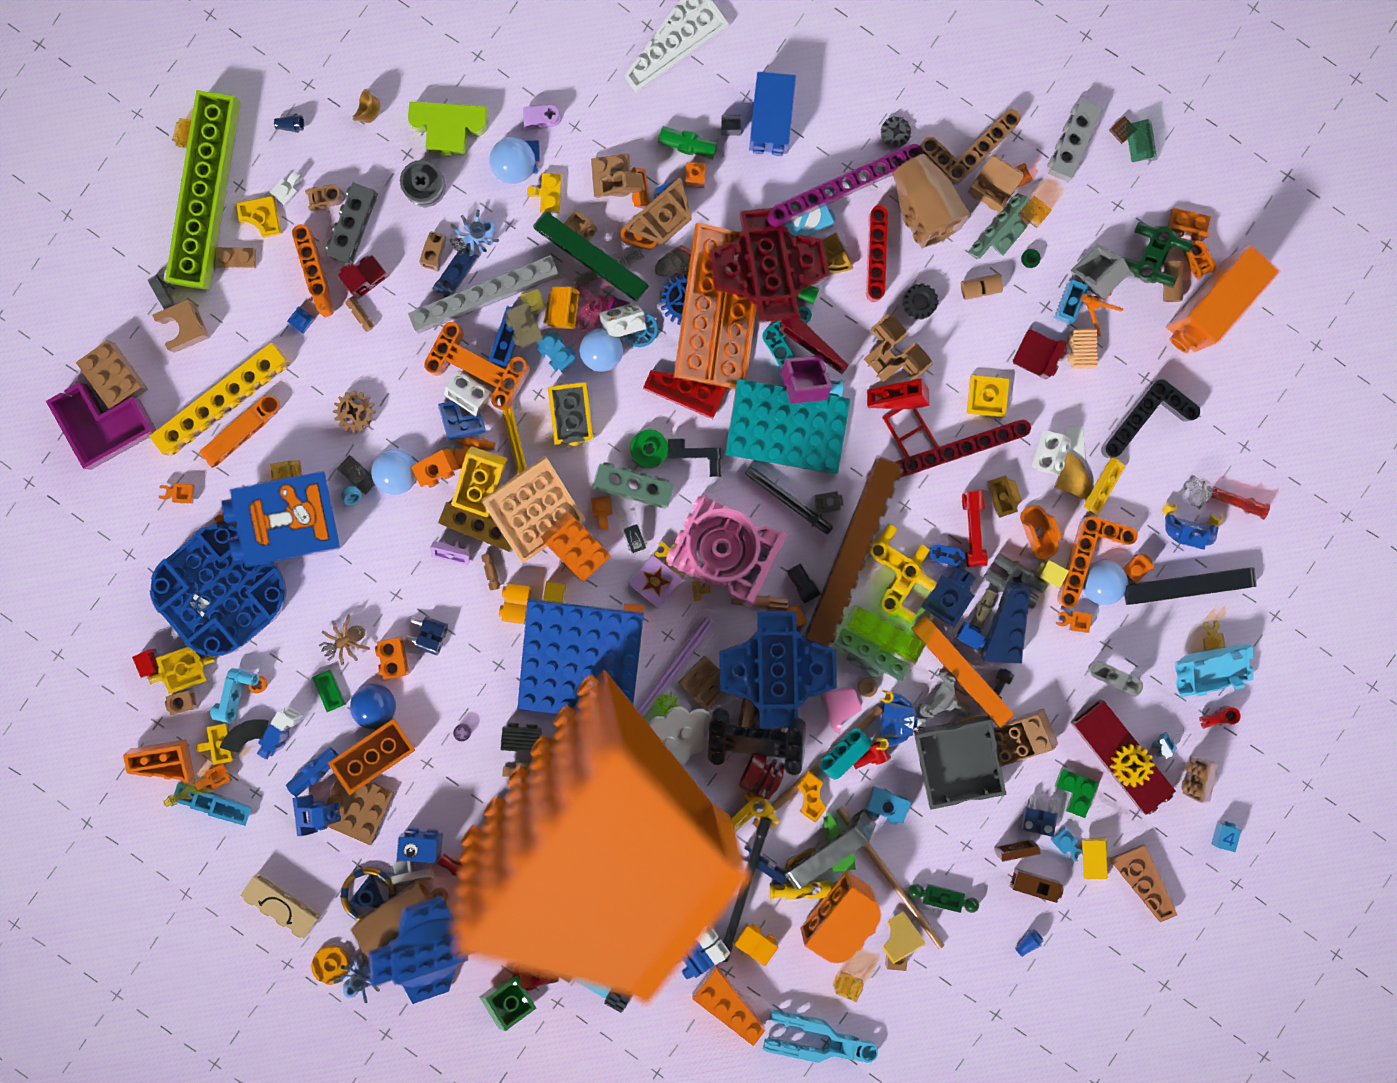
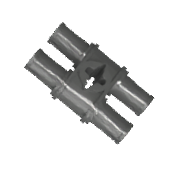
M998 553L993 562L1007 571L1006 577L1003 578L991 569H988L983 577L996 586L999 592H1003L1006 583L1014 582L1012 578L1017 577L1019 583H1026L1041 593L1048 587V583L1035 576L1033 570L1030 571L1019 564V561H1012L1001 553ZM1031 595L1028 607L1033 609L1038 600Z

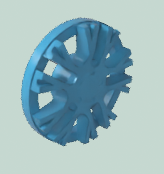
M643 312L648 317L645 326L651 321L653 324L648 327L646 326L644 330L633 332L634 335L630 340L626 335H623L626 342L634 347H646L657 336V323L646 312ZM655 328L654 334L649 333L648 329ZM646 334H648L651 337L650 340L647 337H645ZM635 336L638 337L637 342L633 343ZM642 337L646 340L644 344H640V338Z

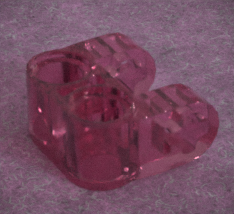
M578 284L576 290L580 292L579 296L587 302L579 316H576L575 328L590 332L600 324V313L607 311V303L587 287ZM598 301L600 308L598 311H595L594 304ZM586 318H589L590 320V326L588 328L584 326V321Z

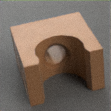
M188 299L152 315L154 320L161 324H167L170 321L176 320L179 325L177 337L165 343L168 351L176 353L210 338L196 304Z

